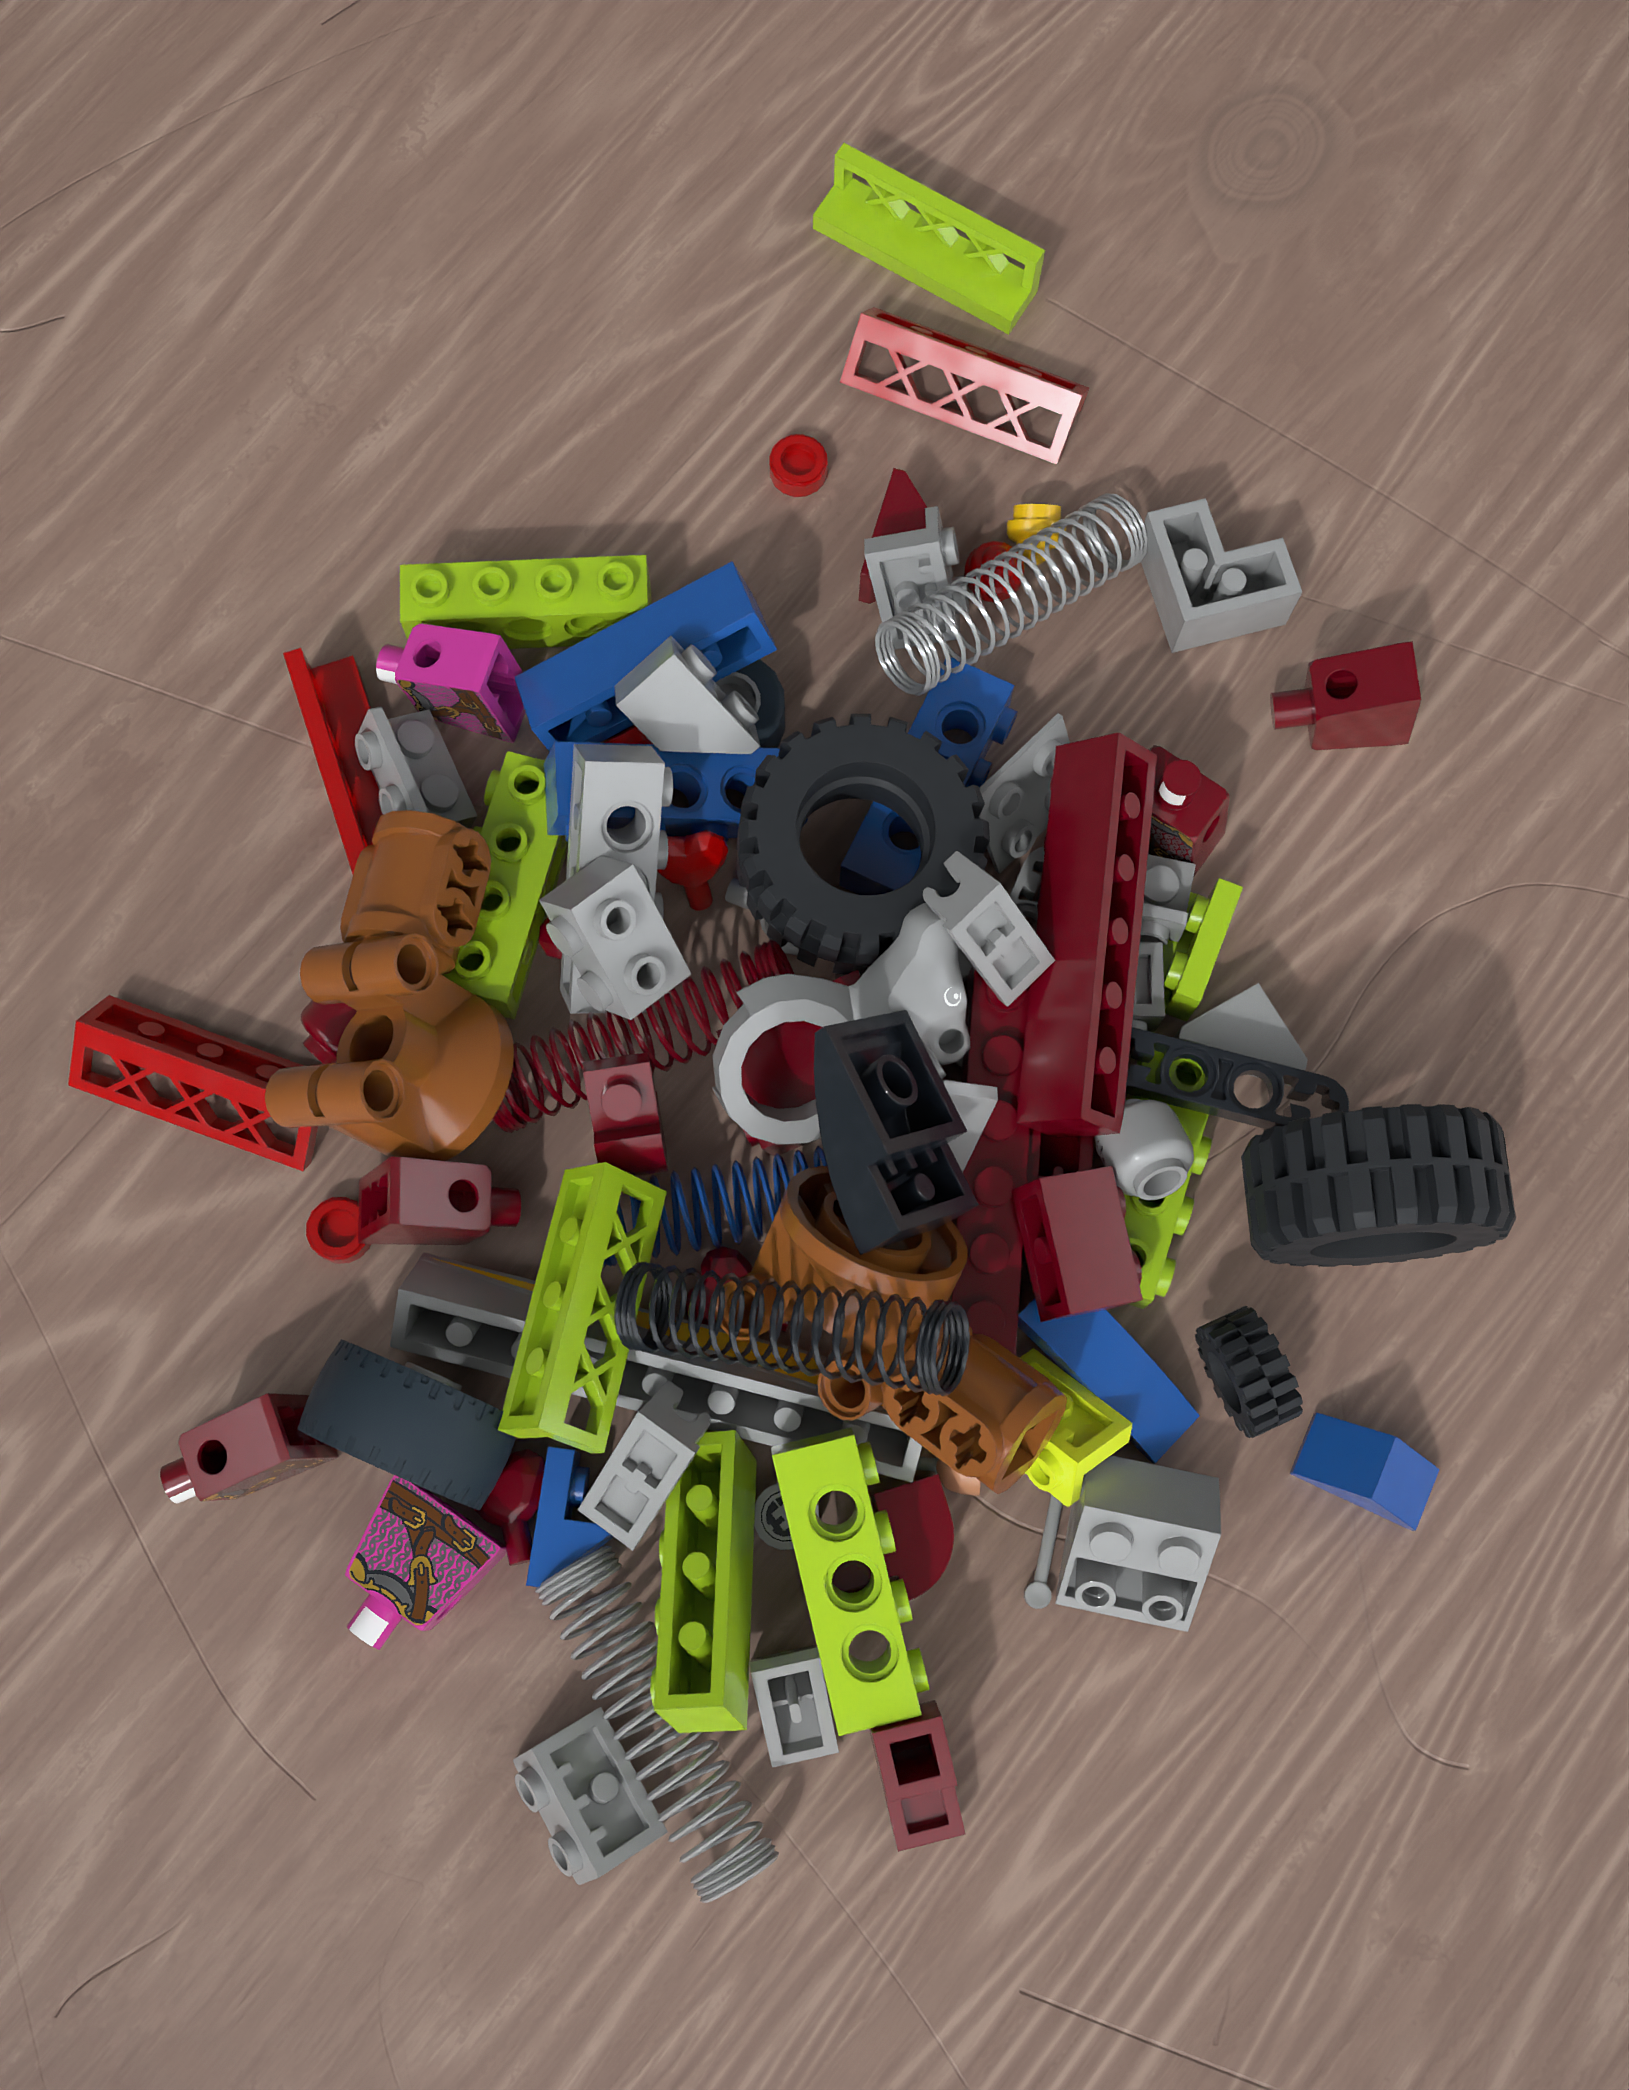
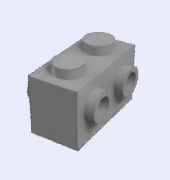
M600 856L539 900L550 919L546 929L551 940L564 955L571 957L581 975L577 979L578 988L587 1002L598 1011L606 1010L632 1020L691 975L634 864Z

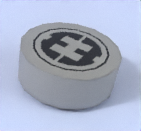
M776 1483L766 1488L757 1498L754 1527L758 1536L768 1546L779 1550H794L779 1483ZM816 1505L815 1512L819 1517V1508L818 1505Z

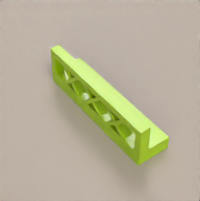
M843 143L835 154L834 185L813 214V229L1009 335L1038 291L1045 250L846 143ZM853 173L866 179L871 187L854 179ZM905 201L916 206L921 214L910 209ZM955 228L966 233L970 240L960 236ZM1005 255L1024 264L1025 268L1022 269L1012 264L1007 260Z
M607 1162L564 1170L502 1409L504 1412L498 1431L517 1438L549 1437L589 1453L605 1452L629 1349L622 1344L615 1328L614 1308L617 1293L609 1298L600 1276L604 1260L612 1255H615L623 1277L636 1263H650L667 1191ZM621 1192L641 1201L635 1228L625 1233L616 1212ZM647 1273L643 1276V1279L638 1288L636 1298V1318L641 1302V1297ZM599 1319L607 1339L604 1356L595 1363H592L584 1340L588 1326ZM583 1387L591 1406L585 1431L564 1423L571 1393Z

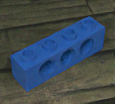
M951 657V668L959 666L960 662ZM965 664L962 671L956 674L950 673L948 680L941 683L938 682L936 687L929 690L908 734L920 739L923 733L928 731L941 740L942 744L938 753L946 760L952 755H957L969 769L963 782L965 787L976 785L980 788L985 783L992 767V763L985 760L992 742L1003 745L1017 717L1018 711L1009 707L1015 685ZM942 668L940 669V676L945 673V670ZM951 729H961L968 732L973 740L966 744H955L949 741L944 736V733ZM872 802L840 866L839 886L858 895H879L901 888L911 881L920 864V846L912 850H903L896 847L890 840L894 834L899 832L914 834L902 817L890 808L877 802Z
M555 741L544 762L547 835H566V841H568L574 744L652 746L664 761L665 767H670L673 777V788L681 791L689 803L688 808H678L672 804L669 807H662L660 830H665L667 836H687L703 830H709L724 837L726 842L728 838H737L741 809L729 802L725 790H737L745 796L747 787L754 785L756 769L767 755L779 756L780 748H758L752 754L660 751L654 744ZM624 806L614 810L607 820V827L620 829L627 826L635 816V807Z

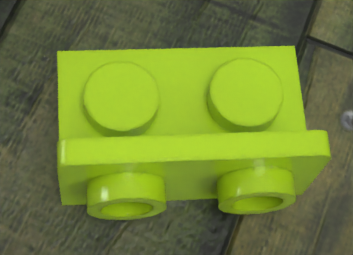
M1219 878L1208 897L1190 892L1187 906V924L1179 942L1168 940V943L1163 945L1165 1014L1187 1022L1200 1004L1241 895L1242 886Z

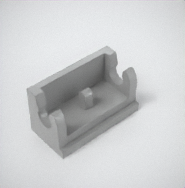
M956 851L943 864L954 880L960 883L957 891L948 897H940L936 890L927 887L923 890V898L929 908L945 921L943 927L997 998L1008 1007L1055 959L1001 883L960 852Z
M669 1380L637 1412L578 1508V1511L632 1551L642 1540L699 1450L700 1446L697 1445V1442L703 1437L710 1425V1416L706 1412L698 1414L694 1421H686L675 1413V1409L680 1403L684 1391Z

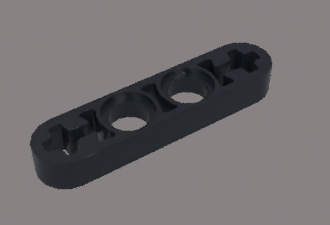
M1132 1027L1131 1048L1129 1052L1132 1059L1150 1063L1154 1057V1051L1161 1052L1164 1056L1155 1071V1083L1146 1081L1151 1068L1137 1064L1131 1065L1127 1073L1126 1094L1164 1102L1169 1105L1264 1129L1274 1126L1288 1125L1289 1121L1301 1118L1310 1119L1311 1117L1310 1109L1292 1103L1283 1110V1116L1276 1114V1110L1284 1096V1083L1292 1087L1286 1096L1288 1099L1304 1102L1315 1092L1322 1095V1106L1331 1109V1112H1349V1098L1345 1089L1336 1080L1327 1076ZM1181 1058L1197 1062L1204 1072L1202 1088L1194 1092H1185L1178 1089L1170 1079V1065ZM1243 1075H1254L1261 1078L1269 1091V1099L1266 1105L1260 1108H1249L1242 1105L1234 1093L1236 1079Z

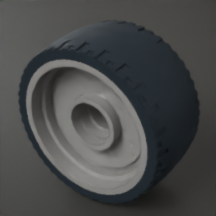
M342 1339L321 1370L308 1397L298 1426L299 1431L331 1447L477 1510L481 1509L494 1489L516 1440V1437L498 1431L504 1411L461 1392V1385L408 1361L403 1366Z

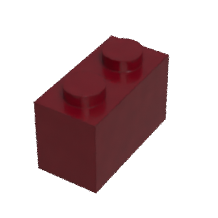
M1112 1166L1043 1177L1011 1190L1040 1322L1112 1309L1143 1300L1140 1289L1142 1279L1141 1265L1137 1255L1131 1250L1124 1220L1126 1201L1121 1188L1116 1186Z

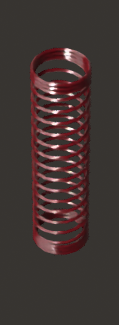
M770 939L768 943L763 942L762 945L757 944L754 950L756 967L747 952L742 950L740 954L741 966L749 985L767 977L794 974L784 951L774 940ZM723 958L720 963L721 972L731 998L737 1009H739L744 1003L736 992L742 988L731 963ZM703 966L701 977L705 991L719 1020L724 1025L729 1020L722 992L712 971L708 967ZM690 976L682 981V987L692 1014L706 1036V1048L704 1050H700L692 1041L689 1021L675 988L669 992L678 1008L683 1025L675 1011L669 992L664 995V999L677 1030L687 1044V1056L685 1058L680 1057L674 1051L670 1027L659 1000L653 1004L660 1017L665 1035L657 1022L652 1005L646 1008L654 1031L668 1052V1063L665 1066L655 1059L652 1037L643 1013L641 1012L637 1017L644 1032L647 1046L640 1035L634 1018L632 1020L627 1019L643 1053L649 1052L652 1074L655 1067L668 1072L672 1068L674 1059L680 1063L687 1064L692 1058L693 1051L706 1057L711 1050L712 1043L715 1046L717 1045L718 1040L711 1033L703 999ZM711 985H712V987H713V989H714V992H715V994H716V997H715V995H714V993H713V991H712ZM690 988H691V990H692V992H693V994H694V996H695V999H696V1001H697V1004H698L700 1013H699V1011H698V1009H697V1006H696V1004H695V1002H694V999H693V997H692ZM605 1010L608 1028L621 1056L628 1055L615 1029L612 1013ZM589 1012L586 1018L587 1029L600 1059L606 1058L596 1037L592 1019L602 1034L609 1058L615 1057V1052L604 1024L596 1014ZM613 1013L622 1030L629 1055L635 1054L628 1028L622 1016ZM571 1019L567 1026L571 1047L563 1033L554 1027L549 1031L551 1051L545 1041L535 1034L530 1040L532 1057L523 1045L517 1042L513 1044V1068L505 1093V1098L511 1106L512 1115L504 1101H502L493 1117V1121L503 1131L513 1133L520 1128L524 1129L528 1122L536 1124L541 1120L543 1113L556 1116L560 1112L561 1106L574 1109L578 1105L580 1098L588 1101L587 1095L581 1091L580 1075L574 1057L575 1054L583 1070V1062L585 1060L577 1045L573 1026L578 1031L586 1047L590 1061L596 1060V1057L584 1029L578 1022ZM784 1022L779 1025L783 1026L785 1023L789 1024L790 1022ZM555 1034L567 1053L575 1083L559 1055ZM536 1041L542 1047L549 1061L556 1090L551 1085L539 1060ZM517 1048L524 1055L531 1069L537 1088L538 1099L533 1094L524 1077L517 1055ZM558 1068L567 1084L576 1093L572 1103L566 1102L563 1099ZM541 1080L557 1101L556 1108L553 1110H548L544 1105V1092ZM527 1096L539 1109L538 1114L534 1118L529 1117L530 1111Z

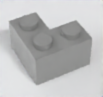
M1206 498L1147 512L1144 521L1148 538L1147 553L1141 564L1172 653L1286 625L1302 594V589L1283 538L1224 552Z

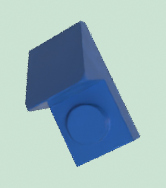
M548 1447L526 1586L540 1587L542 1582L583 1557L595 1552L613 1538L611 1534L596 1523L571 1520L573 1507L579 1508L587 1495L590 1478V1468L580 1466L581 1454L575 1450Z

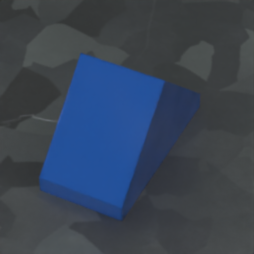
M1314 1413L1289 1474L1404 1528L1416 1531L1440 1469L1396 1436L1324 1414Z

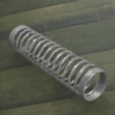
M1105 493L1080 507L1078 511L1068 514L1064 519H1060L1050 527L1039 531L1037 535L1025 539L1022 544L1019 543L1010 548L1008 552L996 556L994 560L982 564L980 569H974L967 573L966 577L953 581L951 586H945L938 590L936 594L924 598L922 603L910 606L907 612H901L881 623L875 635V646L879 662L886 675L904 692L920 696L936 687L938 682L941 683L948 680L950 673L956 674L962 671L965 664L971 665L977 662L980 655L986 656L992 653L994 646L1001 647L1005 645L1009 638L1013 639L1020 636L1023 629L1033 628L1037 621L1041 622L1048 619L1051 613L1061 611L1065 604L1069 605L1076 602L1079 596L1082 597L1089 594L1092 588L1104 585L1106 580L1117 577L1119 572H1124L1137 565L1146 555L1148 544L1146 527L1139 512L1129 501L1121 496ZM1102 504H1108L1113 508L1117 509L1120 512V514L1126 519L1131 531L1129 530L1125 521L1114 510ZM1097 509L1110 513L1123 527L1131 546V557L1129 560H1122L1118 540L1112 530L1100 518L1096 517ZM1080 517H1083V525L1078 523ZM1096 522L1108 533L1114 543L1117 557L1104 545L1098 533ZM1066 525H1072V534L1064 531ZM1077 527L1084 531L1085 539L1092 553L1104 564L1103 574L1094 570L1089 554L1077 540ZM1053 533H1059L1058 543L1050 539ZM1063 535L1073 542L1080 561L1090 571V582L1085 581L1079 576L1076 564L1070 554L1064 549ZM1039 541H1045V552L1036 547ZM1049 544L1055 546L1060 551L1066 568L1076 579V590L1071 589L1065 584L1060 569L1050 556ZM1025 549L1031 550V560L1022 556ZM1036 552L1047 561L1053 577L1062 588V598L1057 597L1051 592L1048 581L1037 567ZM1011 558H1018V570L1009 565ZM1022 561L1033 569L1039 585L1047 594L1048 607L1036 599L1034 590L1023 575ZM997 566L1004 567V579L994 573ZM1108 567L1114 570V572L1108 574ZM1008 570L1012 571L1020 579L1026 594L1032 600L1034 615L1022 607L1018 596L1010 586ZM982 575H989L990 588L980 582ZM1094 575L1100 578V580L1094 582ZM994 578L1007 589L1011 601L1017 607L1020 623H1017L1007 614L1005 607L996 594ZM968 583L975 584L976 597L966 591ZM1080 583L1087 588L1080 591ZM979 587L983 588L993 598L997 609L1002 614L1005 632L991 620L982 603ZM1066 591L1071 593L1073 597L1066 599ZM953 592L961 593L962 607L957 602L951 600ZM965 596L979 608L984 619L987 621L991 640L981 634L974 624L967 609ZM1052 599L1058 602L1059 605L1052 608ZM939 600L947 602L948 617L937 609ZM951 605L964 616L972 629L976 641V649L959 632L953 618ZM1038 607L1046 612L1038 616ZM924 609L932 611L934 626L928 620L922 618ZM937 614L949 625L956 636L961 649V657L945 641L939 628ZM1024 615L1031 619V622L1025 625ZM922 623L934 634L941 645L946 658V665L939 660L937 649L930 636L923 629ZM1010 623L1017 628L1012 633H1010ZM894 627L903 631L905 647L912 662L926 676L925 684L915 682L902 668L896 656L892 640ZM995 631L1003 636V639L995 642ZM909 638L915 643L916 647L918 648L923 658L926 670L923 668V666L916 658L910 645ZM980 639L988 644L989 647L981 650ZM966 648L974 653L973 657L966 659ZM951 656L960 662L959 666L951 668ZM940 668L945 670L942 676H940Z
M612 1546L602 1547L569 1565L542 1582L540 1587H536L535 1593H539V1599L543 1600L542 1605L548 1606L574 1592L551 1611L549 1619L553 1621L566 1618L595 1605L561 1632V1640L575 1638L610 1622L580 1644L571 1653L572 1660L582 1659L625 1639L582 1672L581 1679H592L639 1657L597 1688L592 1695L594 1700L605 1698L651 1676L655 1666L614 1685L657 1653L658 1641H655L600 1667L647 1633L653 1627L654 1622L650 1621L643 1622L588 1648L640 1610L643 1605L642 1602L636 1601L574 1630L627 1592L632 1586L630 1582L622 1583L594 1598L562 1611L621 1568V1563H618L619 1559L614 1558L616 1553L611 1552ZM651 1677L604 1712L603 1719H613L652 1700L651 1693L630 1702L650 1687ZM652 1704L616 1731L614 1739L621 1740L663 1718L657 1714L643 1721L655 1712ZM665 1723L631 1748L625 1754L624 1759L632 1760L685 1733H678L675 1730L659 1738L672 1728L668 1723ZM693 1732L636 1774L635 1780L641 1781L691 1755L707 1749L647 1795L646 1800L653 1801L706 1773L718 1769L702 1784L660 1813L657 1819L660 1822L717 1793L730 1789L713 1805L671 1834L669 1842H675L698 1828L743 1808L719 1830L680 1857L679 1862L685 1863L721 1842L755 1828L733 1849L691 1878L690 1883L694 1884L693 1888L697 1890V1895L701 1896L700 1901L709 1903L731 1892L762 1872L778 1858L779 1852L775 1851L776 1846L771 1844L772 1839L766 1837L750 1844L762 1831L764 1825L762 1822L753 1821L732 1829L749 1813L753 1803L745 1800L718 1810L738 1792L741 1782L736 1780L729 1781L703 1792L726 1773L730 1762L725 1760L717 1761L688 1774L711 1756L719 1745L718 1741L710 1740L675 1755L702 1733Z

